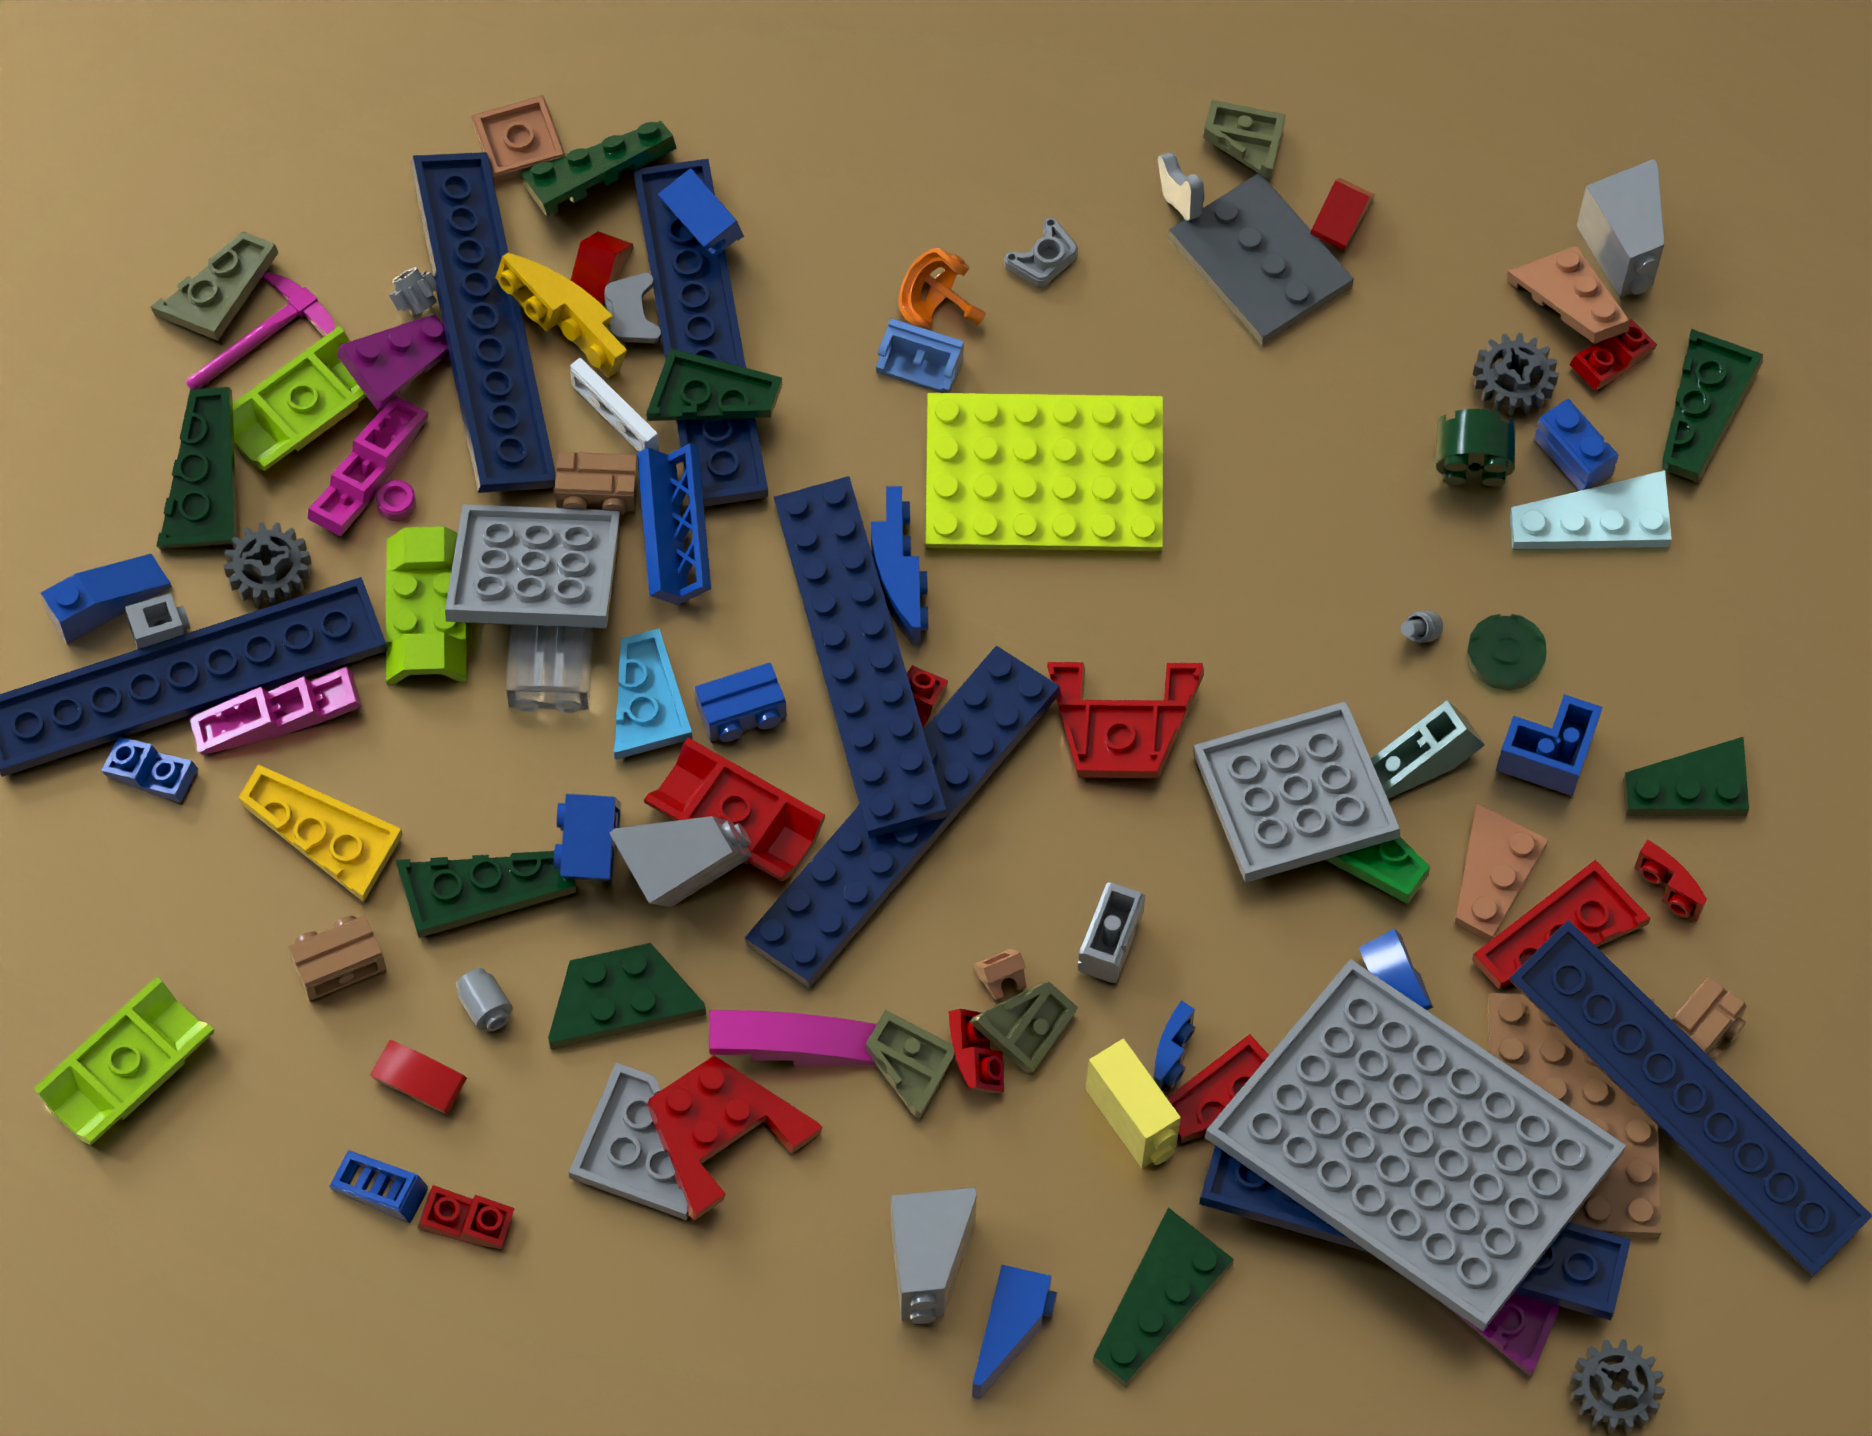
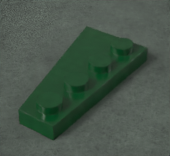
M662 121L647 122L640 125L637 130L621 136H609L600 144L586 149L572 150L567 156L552 162H540L530 170L522 172L521 176L528 192L544 214L549 217L558 212L557 204L568 198L575 203L587 196V188L597 183H603L607 186L619 179L621 170L627 167L637 170L677 148L672 133Z
M230 387L192 389L189 392L180 433L179 453L177 460L174 461L172 470L171 490L169 498H166L164 507L163 527L158 535L156 546L159 549L232 544L231 539L237 537L232 390Z
M554 851L511 853L510 857L489 858V855H472V859L448 860V857L430 858L431 861L411 862L410 859L396 860L418 938L576 893L574 879H563L560 876V869H554Z
M1168 1207L1093 1356V1362L1126 1388L1231 1268L1234 1259Z

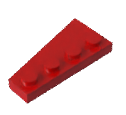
M1595 859L1473 954L1472 961L1500 990L1513 984L1509 981V978L1567 920L1598 947L1648 925L1651 918Z

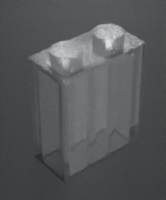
M511 624L506 685L509 707L525 712H533L539 708L556 709L563 713L589 710L594 627Z

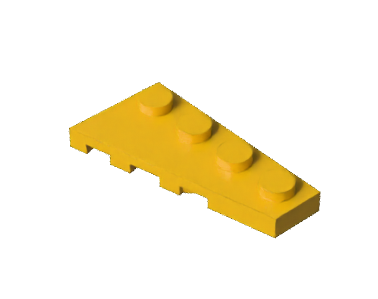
M259 764L238 797L243 807L363 902L366 900L403 836L401 828Z

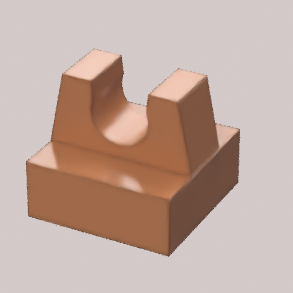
M1008 949L973 964L979 980L984 983L991 996L996 1000L1004 997L1001 983L1006 978H1011L1015 989L1021 990L1027 987L1024 974L1026 966L1021 953Z

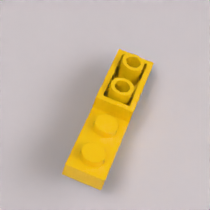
M511 253L502 256L495 278L498 280L501 288L519 302L531 320L536 321L545 331L558 325L564 336L568 340L573 341L586 354L590 364L595 368H599L607 378L620 371L627 349L608 330L613 315L600 302L580 286L544 265Z

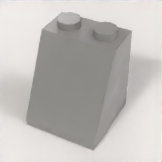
M1655 159L1589 184L1585 189L1577 228L1619 298L1631 293L1634 295L1641 294L1654 284L1664 248L1659 172Z
M713 816L615 828L609 832L648 902L666 907L674 906L753 857L747 847L751 844V840L741 824L737 823L734 825L732 821Z
M976 1187L891 1196V1232L901 1321L911 1320L914 1324H926L935 1321L936 1317L944 1316L975 1227Z

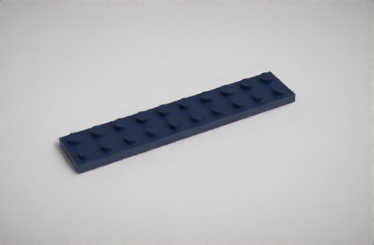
M487 152L413 155L410 165L433 277L436 280V292L478 493L554 488L556 472L520 304L511 294H507L501 288L498 280L495 278L502 256L509 252Z
M709 159L645 167L637 170L633 169L649 270L653 277L652 287L665 361L670 348L746 368L725 250L715 256H712L708 250L705 251L701 244L658 196L662 190L690 168L715 195ZM755 418L675 420L680 448L689 443L698 446L704 507L768 497V486ZM686 460L683 461L684 472L686 470Z
M843 477L775 496L774 501L869 839L948 817L850 477Z
M362 577L0 694L1 776L19 772L116 740L118 737H125L208 710L259 687L269 690L302 677L318 674L387 651L384 636Z
M996 645L923 730L948 817L869 839L859 804L745 936L746 945L810 988L1061 693L1060 686Z
M1569 920L1509 978L1511 983L1812 1277L1872 1217V1214Z
M1215 1145L1201 1193L1200 1205L1368 1252ZM1569 1222L1514 1294L1611 1321L1631 1239Z

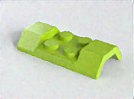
M340 326L233 402L234 446L255 469L266 471L294 449L298 452L359 407L358 403L367 397L336 355L341 344L350 342L345 331Z
M445 526L406 527L387 539V685L396 684L408 675L443 674L458 682H467V623L446 622L445 616L458 535L457 532Z
M156 976L33 1089L51 1113L80 1141L92 1145L119 1119L122 1118L124 1120L185 1064L184 1060L214 1033V1029L209 1024L201 1022L176 1000L163 981Z

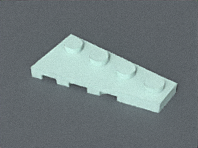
M1665 470L1511 507L1512 549L1670 547L1672 537Z

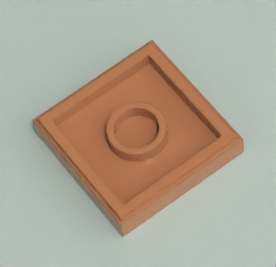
M544 95L471 115L472 124L482 152H487L494 184L520 177L522 172L530 170L540 162H552L566 156Z

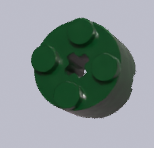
M1487 409L1455 411V418L1447 421L1446 414L1441 416L1437 420L1436 469L1443 475V482L1449 485H1462L1466 483V479H1479L1486 486L1496 487L1504 485L1506 483V476L1515 470V420L1510 416L1508 422L1500 420L1501 412Z

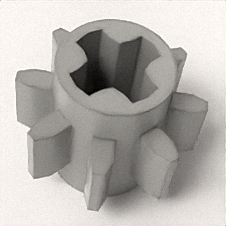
M414 267L401 273L392 281L396 291L389 294V297L398 311L408 309L411 315H417L430 308L437 301L433 293L436 291V280L431 272L426 273L424 271L420 273L418 268Z

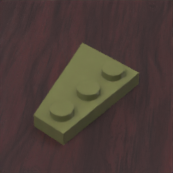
M242 232L208 260V266L193 279L188 276L177 285L179 290L166 301L160 298L151 306L154 315L218 341L279 253L276 245Z

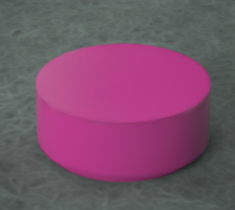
M390 480L382 484L376 493L379 513L384 518L392 521L408 518L416 508V497L412 486L402 480Z

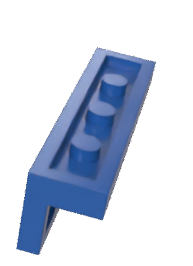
M691 443L668 455L649 447L637 453L649 596L675 605H679L711 590L698 446ZM686 460V470L679 481L676 465ZM686 494H688L690 504L684 516H682L680 505ZM691 529L693 540L687 552H685L683 541ZM694 565L697 582L687 586V576Z

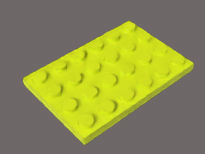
M927 393L925 548L1162 551L1163 396Z

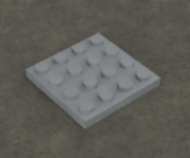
M462 504L445 607L446 622L607 628L620 529V511Z
M1346 701L1193 745L1195 759L1245 883L1400 838V827Z

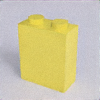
M1124 1038L1090 1058L1088 1061L1086 1092L1139 1166L1144 1168L1152 1162L1154 1165H1159L1169 1159L1175 1152L1174 1148L1177 1145L1181 1117Z

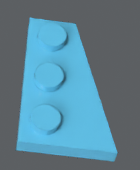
M660 629L621 638L616 738L614 744L615 760L683 742L688 737L692 739L691 727Z

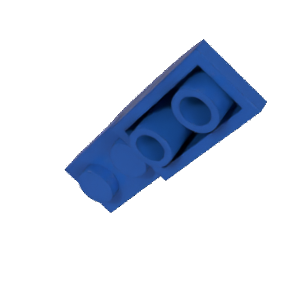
M886 486V521L871 522L872 556L890 615L912 645H920L921 630H928V606H920V595H928L927 571H919V556H911V536H903V525H910V501H902V486Z

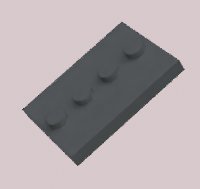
M1259 173L1202 208L1200 217L1189 221L1183 220L1169 229L1168 238L1261 345L1353 287L1354 278L1317 237L1310 234L1311 230Z

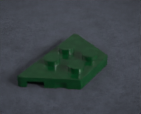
M651 943L578 958L569 962L548 1036L550 1049L703 1016L706 1015V1008L699 996Z

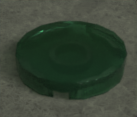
M1511 614V616L1491 615L1479 622L1470 634L1466 654L1470 669L1479 680L1493 688L1503 690L1524 688L1535 681L1544 669L1547 655L1544 635L1535 623L1523 616Z

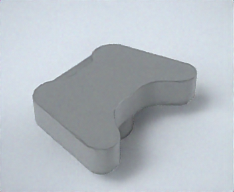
M1169 152L1158 156L1162 192L1166 202L1171 203L1187 221L1200 217L1205 199L1202 179L1198 178L1195 174L1185 176L1174 153Z
M1054 218L1045 219L1043 222L1044 237L1036 241L1034 248L1025 253L1008 252L1004 257V267L1006 270L1040 288L1047 286L1064 269L1075 262L1078 255L1076 243Z
M644 272L617 280L605 287L604 299L606 309L613 315L609 324V331L619 342L657 343L661 339L660 327L648 321L643 311L642 298L653 286V277L650 273Z

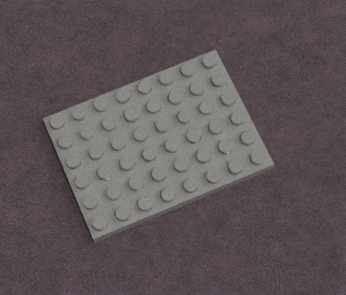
M1352 959L1347 962L1213 1121L1205 1134V1138L1482 1331L1491 1323L1618 1161L1626 1148L1624 1143Z

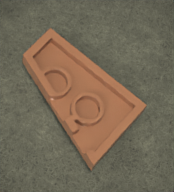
M1577 246L1507 271V281L1516 288L1522 286L1532 293V299L1541 306L1547 304L1561 314L1563 322L1594 344L1629 331V319Z
M1476 802L1455 925L1488 942L1491 941L1545 850L1548 839Z

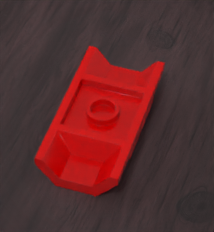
M689 737L682 746L675 766L659 789L648 793L644 799L645 804L675 821L713 816L732 821L734 825L737 823L741 824L751 840V844L747 847L753 856L743 863L746 865L750 863L780 881H784L794 875L814 846L825 820V814Z

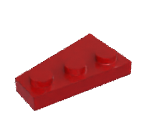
M1251 1034L1167 1097L1181 1117L1178 1132L1180 1143L1205 1135L1208 1127L1269 1056Z

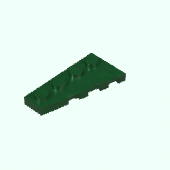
M1691 329L1687 355L1685 356L1682 369V378L1675 401L1673 419H1671L1662 460L1663 470L1696 482L1700 481L1763 363V354Z

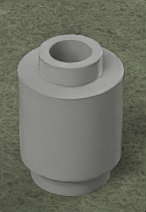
M476 968L464 974L457 981V997L477 1029L495 1031L509 1021V1015L513 1010V1006L492 974L486 973L483 968Z

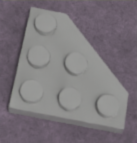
M616 1062L571 1165L569 1178L687 1220L689 1216L687 1210L688 1203L682 1188L679 1189L671 1159L668 1152L664 1151L647 1107L649 1098L660 1092L661 1088L655 1076Z

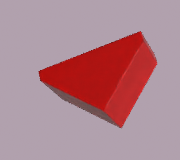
M1342 178L1335 180L1310 234L1345 250L1373 201L1375 194Z
M599 231L582 240L570 281L580 286L605 306V287L609 283L618 280L634 248L633 243Z

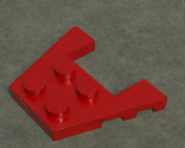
M1048 662L1047 668L1050 679L1060 686L1061 693L1056 700L1078 777L1159 778L1204 677L1203 663H1167L1164 700H1083L1084 663Z
M715 1055L649 1098L647 1104L664 1151L668 1152L674 1167V1176L679 1189L682 1188L685 1195L689 1215L694 1221L721 1203L726 1195L702 1166V1163L763 1122L791 1154L819 1136L823 1128L817 1121Z

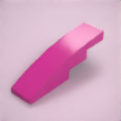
M395 395L353 440L352 452L331 474L330 486L308 508L307 519L342 536L369 504L379 487L386 482L427 420L428 412Z
M344 667L309 682L305 677H302L269 692L259 687L189 718L198 751L204 755L282 736L335 718L362 707L353 673L347 667Z
M709 1010L710 1055H751L752 1061L793 1060L794 1066H877L865 1050L866 1042L876 1024L799 1013Z

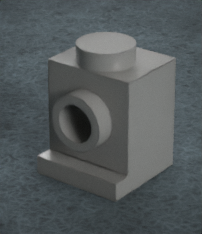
M171 593L125 607L129 627L137 649L184 635V630L190 629L184 606L176 607Z

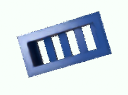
M350 1150L347 1151L329 1186L340 1194L409 1223L413 1220L428 1190L427 1184L418 1174ZM359 1166L364 1168L356 1185H350ZM374 1174H378L370 1191H366ZM390 1180L394 1181L386 1197H383L382 1195Z

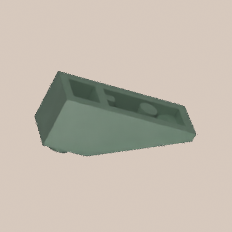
M1446 700L1373 756L1371 761L1387 799L1455 769L1485 746V744L1466 716Z

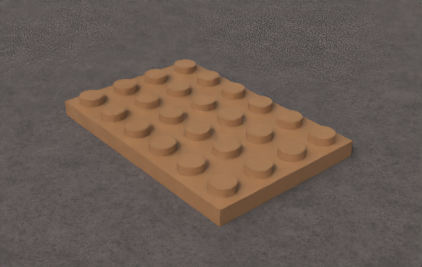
M1489 993L1487 999L1488 1052L1626 1145L1624 1153L1570 1222L1624 1238L1659 1239L1661 1235L1658 1125L1524 994Z

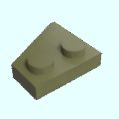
M1211 100L1203 138L1263 177L1271 179L1286 114Z
M1048 981L1042 982L973 1017L969 1023L1022 1070L1029 1073L1035 1071L1078 1007Z
M887 1010L884 1011L865 1045L866 1052L912 1114L920 1119L956 1057L953 1045Z

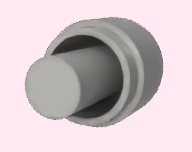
M1430 610L1412 613L1401 625L1402 634L1416 643L1434 641L1443 631L1441 617Z

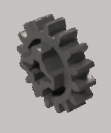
M1518 333L1515 341H1510L1507 334H1502L1500 344L1490 339L1487 349L1479 350L1477 362H1475L1473 375L1476 376L1474 388L1483 389L1481 400L1483 402L1491 398L1495 400L1493 409L1496 411L1502 405L1508 406L1509 415H1513L1516 407H1521L1524 414H1529L1531 404L1541 409L1545 398H1552L1559 373L1555 372L1557 360L1548 359L1550 348L1547 346L1538 349L1536 347L1538 339L1535 337L1529 343L1523 342L1522 333ZM1541 379V381L1536 387L1530 389V386L1536 385L1537 380Z
M264 522L259 523L258 532L253 533L251 529L246 527L244 528L246 538L242 540L233 537L231 539L235 550H225L227 564H224L226 577H229L228 581L231 590H238L241 600L245 601L252 595L255 606H260L263 599H269L271 606L277 604V597L283 596L285 600H291L290 591L292 589L300 592L304 590L301 579H310L311 574L308 565L312 564L309 551H306L307 547L304 538L297 539L293 528L282 533L280 523L276 522L272 530H266Z
M1607 1339L1602 1343L1601 1352L1590 1346L1586 1352L1587 1360L1578 1358L1575 1365L1578 1373L1572 1374L1570 1384L1579 1388L1573 1391L1571 1400L1583 1402L1578 1412L1580 1416H1585L1589 1413L1594 1416L1592 1427L1596 1428L1603 1421L1607 1423L1608 1433L1613 1434L1616 1426L1622 1424L1627 1434L1631 1433L1634 1421L1644 1427L1649 1420L1647 1413L1656 1415L1660 1405L1655 1400L1663 1398L1665 1389L1656 1385L1662 1381L1664 1375L1661 1371L1652 1372L1651 1369L1656 1361L1654 1356L1645 1360L1640 1357L1643 1349L1641 1345H1638L1632 1352L1627 1350L1626 1340L1622 1339L1618 1348H1612L1611 1343ZM1607 1362H1621L1611 1365L1607 1364ZM1636 1371L1641 1376L1644 1385L1638 1382ZM1616 1381L1623 1384L1619 1391L1611 1388ZM1590 1387L1596 1390L1599 1402L1594 1398ZM1621 1408L1628 1409L1627 1411H1613Z

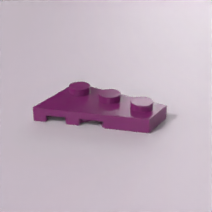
M436 314L341 344L336 355L377 411H379L397 392L400 394L408 388L414 378L421 373L425 374L449 355L443 323Z
M1513 1293L1484 1331L1456 1312L1454 1313L1532 1377L1560 1306Z

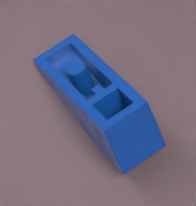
M147 554L76 573L41 592V596L48 616L66 644L125 613L126 606L146 601L172 586L153 555Z
M1006 1265L1001 1266L973 1380L972 1397L981 1399L1041 1330L1044 1315L1052 1317L1057 1298V1292L1050 1290L1052 1276Z

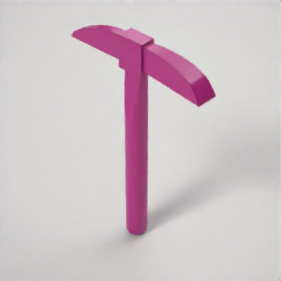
M265 272L262 277L287 299L288 305L186 380V385L190 390L202 388L297 316L300 318L305 316L323 336H326L335 329L332 317L318 303L317 297L306 287L302 288L294 281L281 275Z

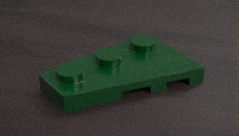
M670 348L646 413L647 421L771 418L782 388V377Z

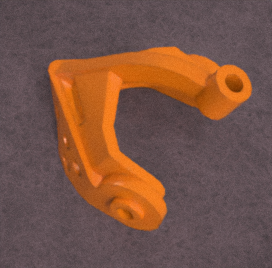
M934 248L924 252L914 261L902 281L898 298L899 311L909 324L930 330L933 325L931 319L933 312L946 297L965 312L964 318L976 325L983 321L986 314L984 311L968 303L951 290L958 274L965 276L970 268L965 263V260L954 253L952 255L940 248ZM939 267L945 269L936 277L930 275V273H932ZM924 282H927L930 286L924 301L920 296Z

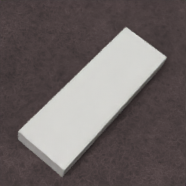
M579 358L570 365L572 387L638 452L647 447L659 451L658 433L584 360Z

